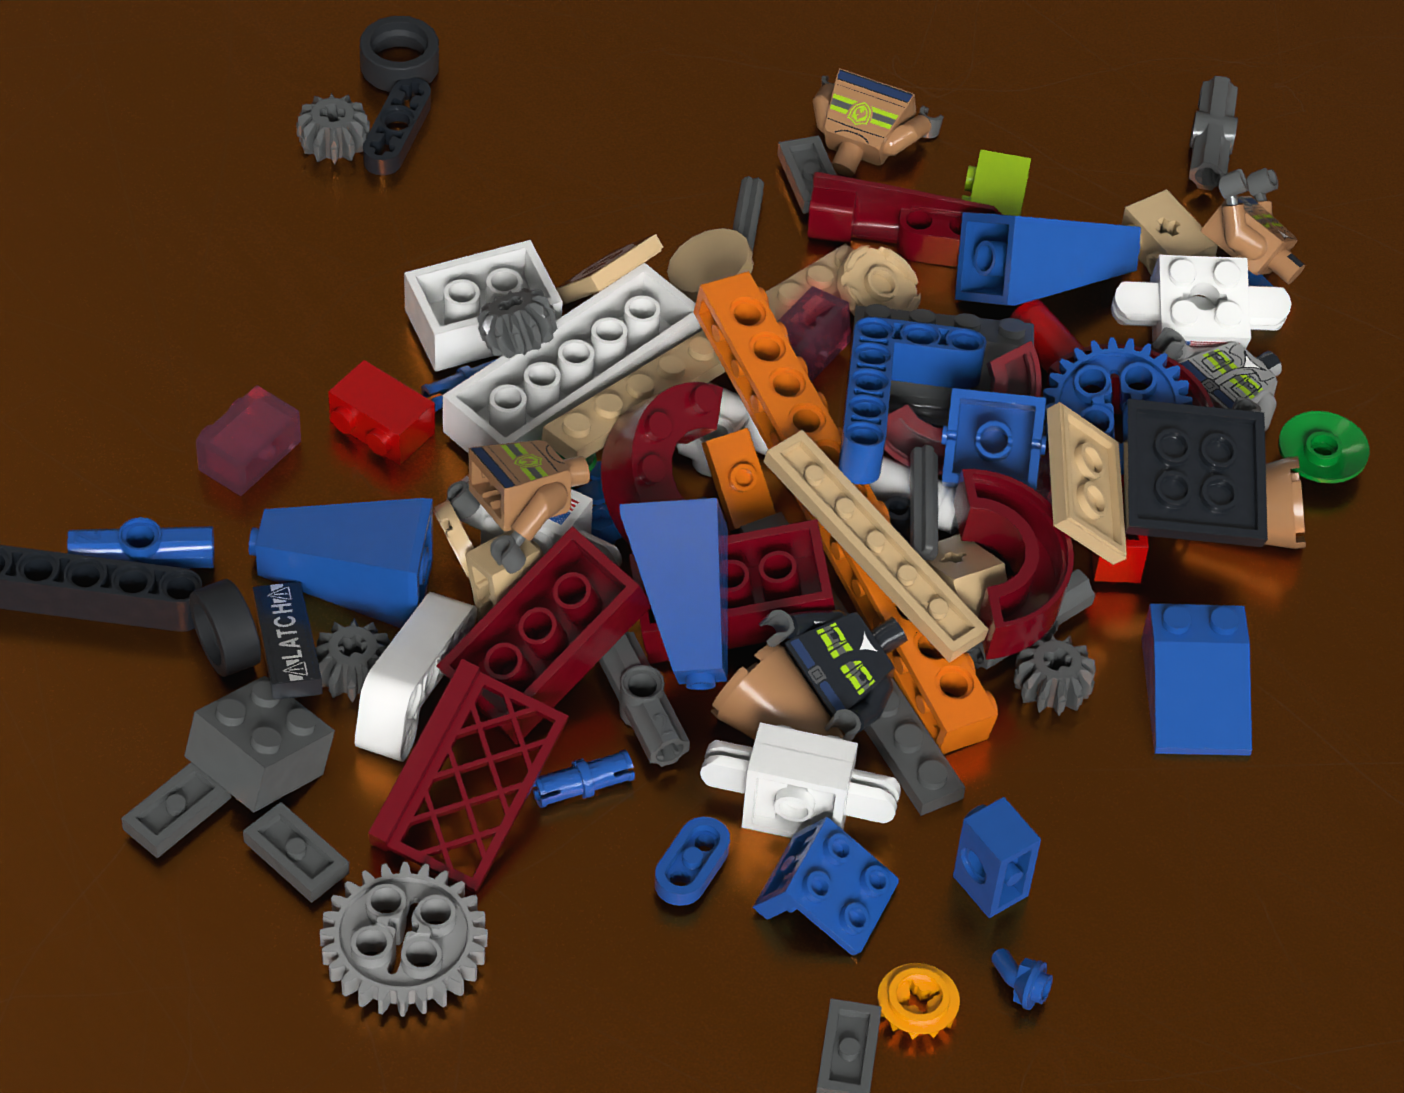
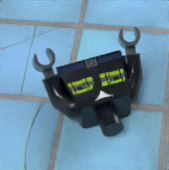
M774 610L759 622L760 627L770 625L776 631V634L766 641L770 647L777 646L786 638L790 639L785 642V650L832 717L825 726L826 731H829L832 727L840 728L845 733L842 739L852 741L857 733L881 718L893 691L891 679L894 676L895 670L887 654L908 641L903 629L894 617H890L872 630L867 627L857 612L847 615L841 610H807L791 614L782 610Z

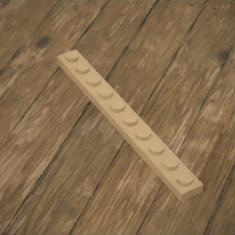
M844 244L766 291L769 308L777 322L781 321L784 324L787 333L842 300L837 288V271L843 260L854 249ZM702 330L543 426L541 440L546 441L566 459L583 456L586 459L604 447L614 424L634 405L675 385L689 382L708 383L726 371Z

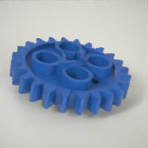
M1110 337L1108 349L1102 350L1094 340L1091 341L1090 354L1086 355L1079 348H1075L1074 363L1065 359L1059 361V371L1061 374L1050 373L1049 386L1051 388H1046L1043 391V397L1046 398L1044 420H1047V408L1060 402L1094 426L1105 429L1104 433L1115 439L1114 407L1112 405V383L1110 375L1114 373L1119 376L1122 433L1123 406L1127 399L1192 405L1193 400L1192 397L1185 396L1188 394L1189 389L1188 380L1178 381L1180 378L1179 365L1166 369L1168 354L1163 353L1153 359L1151 357V344L1148 343L1139 352L1134 350V340L1132 338H1129L1124 348H1118L1114 337ZM1143 383L1148 388L1139 391L1130 388L1129 385ZM1094 385L1102 390L1097 393H1088L1083 388ZM1047 422L1045 423V434H1046V436H1048V424H1047ZM1123 443L1119 444L1121 475H1124Z

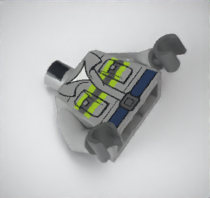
M1168 327L1162 330L1152 343V346L1168 354L1169 358L1177 361L1193 373L1207 390L1214 408L1263 412L1265 431L1269 428L1277 406L1274 397L1278 383L1276 376L1282 372L1281 362L1273 352L1267 351L1255 358L1242 345L1236 342H1230L1219 347L1192 348L1186 345L1185 339L1177 331Z

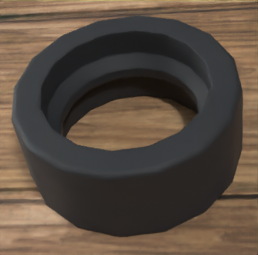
M390 16L375 21L367 26L360 37L361 72L364 78L374 87L387 92H391L394 85L401 79L416 77L423 79L428 84L431 83L439 69V39L434 29L424 21L410 16ZM392 47H408L419 51L422 55L413 60L394 62L383 59L377 54L384 49Z
M224 579L194 590L190 594L189 601L192 620L201 646L215 671L222 677H226L260 663L261 646L257 629L249 607L237 586L229 579Z

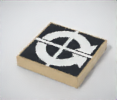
M654 234L615 249L556 287L563 301L562 305L600 292L661 252L663 245L658 236Z

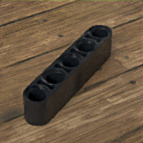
M0 545V609L178 632L195 629L189 601L190 594L194 590L202 588V580L192 570Z

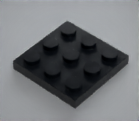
M1127 399L1123 406L1125 534L1263 547L1268 540L1264 413Z

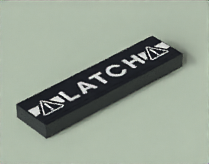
M293 582L253 587L254 605L273 699L323 694L322 678L301 583Z

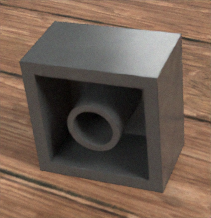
M263 676L194 712L184 757L254 813L323 775L335 730L294 698L273 699L269 678Z

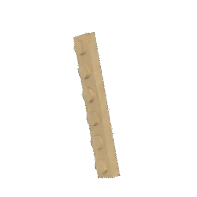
M803 430L766 451L764 463L807 510L818 519L819 523L949 663L985 640L989 629Z

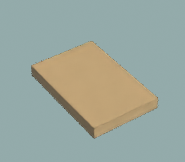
M1059 402L1047 408L1053 526L1114 565L1127 559L1119 442Z

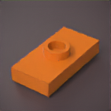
M748 428L701 443L730 531L776 514Z

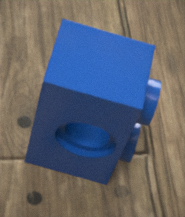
M1005 797L988 806L985 804L979 805L972 809L963 820L953 877L986 916L991 918L1029 896L1041 838Z

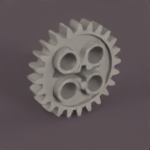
M403 862L399 874H392L390 868L383 864L381 867V877L376 879L365 870L362 872V886L359 887L347 881L345 883V897L333 895L331 898L332 911L323 913L324 929L320 930V946L323 947V965H329V979L331 982L341 980L342 995L348 996L358 990L360 1007H364L372 999L378 1000L379 1014H383L388 1009L390 1003L397 1004L400 1016H405L408 1005L414 1003L422 1014H426L427 1000L434 999L440 1006L445 1007L447 1006V991L449 990L456 995L462 996L464 994V980L475 982L477 980V965H484L485 963L484 947H487L488 930L485 929V912L478 911L477 896L465 897V883L463 881L449 887L448 872L445 870L435 879L429 877L428 864H424L418 874H411L408 862ZM413 903H418L412 914V931H408L405 935L410 906ZM392 910L394 912L380 913L379 911ZM441 921V922H443V923H442V924H438V925H434V924H429L428 922ZM403 941L399 968L395 974H390L397 959L396 945H400ZM378 952L380 954L374 956H367L364 953ZM418 963H427V964H430L429 966H426V967H416V966H414V964H418Z

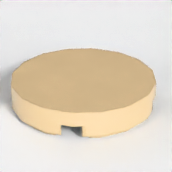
M725 228L708 230L690 238L677 249L669 262L668 277L673 286L693 302H696L700 285L748 271L751 274L754 265L752 260L753 252L746 237L738 231Z
M870 245L860 246L843 260L837 271V288L843 303L854 316L856 305L869 306L880 304L890 309L913 311L918 308L921 301V292L917 295L916 285L919 283L917 276L906 260L891 249L885 247L874 249L869 248Z
M447 500L435 506L433 512L470 581L465 553L474 549L450 501Z

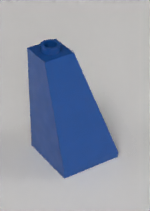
M963 212L955 300L1015 306L1137 271L1141 227Z
M414 498L264 509L260 528L252 527L249 555L256 556L257 575L279 584L300 582L303 593L402 628L425 598L433 563V499Z
M718 499L620 504V516L678 683L686 684V688L692 690H707L714 688L716 682H728V528Z

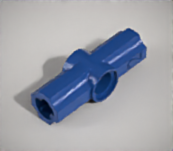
M138 517L126 521L120 529H78L68 531L67 548L69 554L185 569L214 568L213 526L160 528L155 521L149 518Z

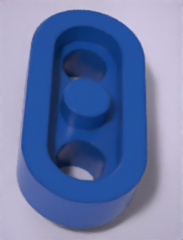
M697 817L688 821L683 826L656 866L654 885L657 894L662 900L672 905L684 906L694 903L702 896L729 854L730 833L722 822L711 817ZM706 846L711 850L701 851L698 847ZM675 882H683V883H685L686 885H685V886H677V885H674L673 883H675Z

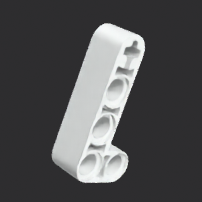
M429 592L367 674L360 695L355 733L356 747L404 762L415 741L420 707L444 676L436 665L474 627L477 617L476 606L434 592Z

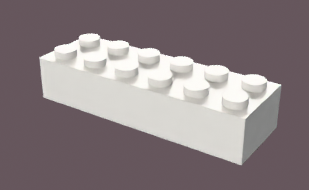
M646 263L641 264L556 320L558 329L553 333L554 338L550 342L541 344L539 350L533 349L528 351L526 355L516 354L512 358H506L503 355L443 395V432L468 454L469 448L541 440L543 426L702 331L703 329L693 313L696 303Z

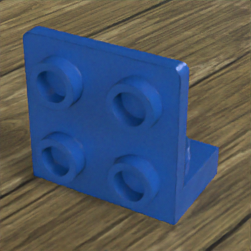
M825 817L794 833L752 908L767 920L785 911L792 913L798 909L849 954L856 955L862 952L897 887L899 879L830 818Z

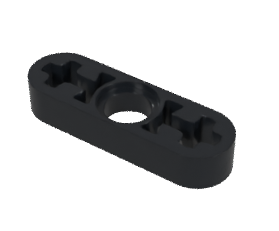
M416 77L401 79L392 88L363 143V163L369 172L376 175H390L401 167L431 109V88L426 81ZM411 100L410 108L406 107L405 101ZM392 122H403L408 127L402 130H392L387 125ZM385 144L389 145V151L383 153Z

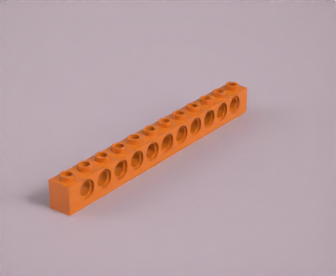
M749 271L700 285L693 313L767 448L771 449L803 430L838 467L842 428L836 427L829 414L828 404L824 395L821 392H817L810 381L805 361L802 357H797L792 349L786 327L781 321L777 322L769 308V300L765 290L756 285ZM854 484L890 523V515L883 501L877 500L870 485ZM795 497L808 521L816 519ZM818 521L823 549L867 627L872 630L890 617H894L903 629L908 641L887 654L895 667L893 677L942 753L946 754L987 740L997 719L998 708L993 695L989 691L984 690L976 676V669L971 656L965 652L949 663L909 619L902 616L904 613ZM922 653L929 654L934 658L927 657ZM944 692L951 693L956 697L948 696Z

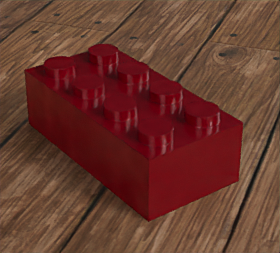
M818 519L728 536V649L765 643L771 636L776 634L775 629L770 625L759 626V622L774 610H782L788 614L807 610H835ZM629 554L633 580L640 585L647 596L634 554ZM650 607L640 618L641 632L648 661L650 664L669 661L658 625Z
M572 526L436 667L450 682L461 659H464L480 667V672L554 708L647 612L651 605L640 585ZM484 689L475 705L476 708L489 720L507 715L508 711L504 699ZM511 702L514 712L525 709ZM536 714L517 720L523 739L543 717ZM511 722L497 726L508 738L518 745Z

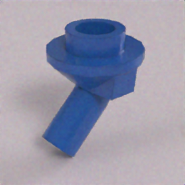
M1002 948L993 953L991 957L992 963L1003 980L1014 988V1002L1022 1005V1008L1031 1010L1035 1003L1043 1004L1053 981V976L1047 974L1046 962L1025 958L1018 966L1009 950Z

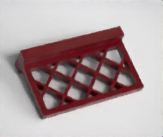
M461 659L368 832L370 844L387 853L390 850L420 866L428 864L429 870L438 875L445 870L448 872V880L454 883L463 881L466 889L477 894L569 720V716L480 672V667ZM484 689L504 699L508 711L507 715L484 722L480 721L475 705ZM511 702L525 709L514 712ZM470 714H472L475 725L464 728ZM537 714L553 722L545 739L525 745L517 720ZM511 722L519 747L491 755L484 731ZM478 733L485 758L458 766L452 750L455 742L459 738ZM539 750L535 760L531 763L528 753ZM522 755L528 772L523 782L502 788L494 763ZM448 757L452 768L441 771ZM489 766L496 790L468 799L461 774ZM455 776L462 801L434 810L429 794L434 782ZM517 793L510 807H508L505 796ZM499 798L505 815L500 826L479 832L471 807ZM425 800L429 812L417 815ZM465 809L473 834L445 843L437 818ZM428 820L432 821L439 845L418 851L402 843L411 826ZM493 837L487 851H485L482 840ZM476 842L482 860L473 877H470L453 868L448 851ZM442 853L445 864L430 856Z

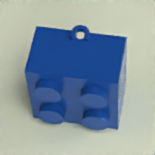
M952 388L948 426L943 425L941 444L946 445L942 486L957 488L962 469H978L1012 477L1036 491L1040 455H1045L1047 436H1042L1046 398Z

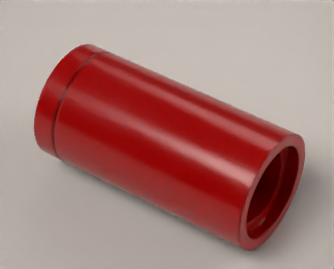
M1040 299L1023 303L1010 316V318L1019 319L1024 323L1034 324V348L1041 367L1047 373L1049 367L1054 362L1073 352L1075 348H1085Z

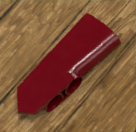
M814 172L813 191L809 208L808 238L851 243L852 238L897 243V251L907 260L958 267L962 213L1003 214L991 205L876 182Z

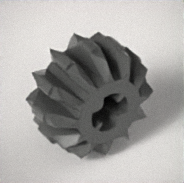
M331 92L327 99L314 96L312 104L302 105L296 129L304 154H314L317 162L329 158L335 164L338 158L343 157L352 161L355 153L363 152V143L370 132V122L367 120L362 103H352L349 95L341 99L335 98Z
M523 288L519 292L509 291L507 295L502 297L495 296L494 302L485 304L481 308L482 312L477 317L479 323L478 330L482 341H485L487 348L490 349L493 356L504 355L506 358H512L516 354L526 355L528 351L533 349L539 350L541 344L550 342L554 338L553 333L558 329L555 321L557 317L553 306L549 304L542 290L530 291L528 288Z
M354 618L349 627H342L334 622L331 633L319 634L315 650L322 678V687H329L332 698L342 693H347L353 703L357 694L361 693L370 669L391 643L387 633H378L374 622L363 628L359 627Z
M1050 632L1044 642L1038 640L1027 649L1020 651L1017 655L1013 678L1015 688L1022 690L1023 703L1037 702L1039 713L1046 707L1053 708L1058 716L1065 710V706L1077 711L1079 706L1082 705L1083 699H1088L1089 695L1092 694L1095 683L1093 679L1096 672L1095 660L1088 658L1086 645L1072 646L1070 635L1064 641H1058Z

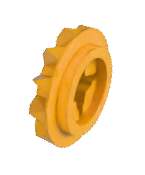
M922 963L904 964L891 970L882 979L877 994L878 1004L882 1006L881 1017H885L890 1022L892 1031L900 1029L908 1032L912 1040L919 1034H929L934 1038L945 1027L951 1028L960 1005L959 992L953 980L942 970ZM910 989L913 995H916L920 1001L929 1000L926 1005V1014L919 1011L916 1005L907 1006L910 999Z

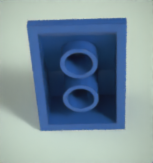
M1150 604L1141 640L1154 754L1251 756L1250 641L1245 606Z

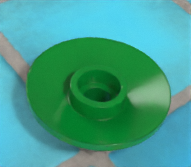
M1309 411L1292 417L1282 427L1278 439V448L1282 459L1294 456L1299 458L1300 468L1292 470L1299 472V475L1304 478L1321 483H1339L1356 477L1365 468L1370 453L1368 440L1356 424L1343 416L1325 411Z

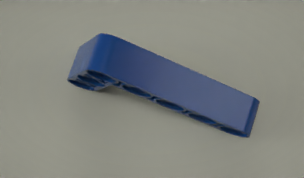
M865 317L858 320L854 327L838 465L841 472L854 484L866 485L874 483L879 479L887 433L891 380L957 389L974 388L981 379L987 344L986 338L981 333L967 328L880 317Z

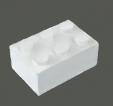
M531 240L404 272L405 311L435 372L493 356L490 349L487 348L485 341H482L478 330L479 323L477 317L482 312L481 308L485 304L494 302L495 296L502 297L507 295L509 291L519 292L523 288H528L530 291L542 290L549 304L553 306L557 317L556 320L562 317L563 301Z

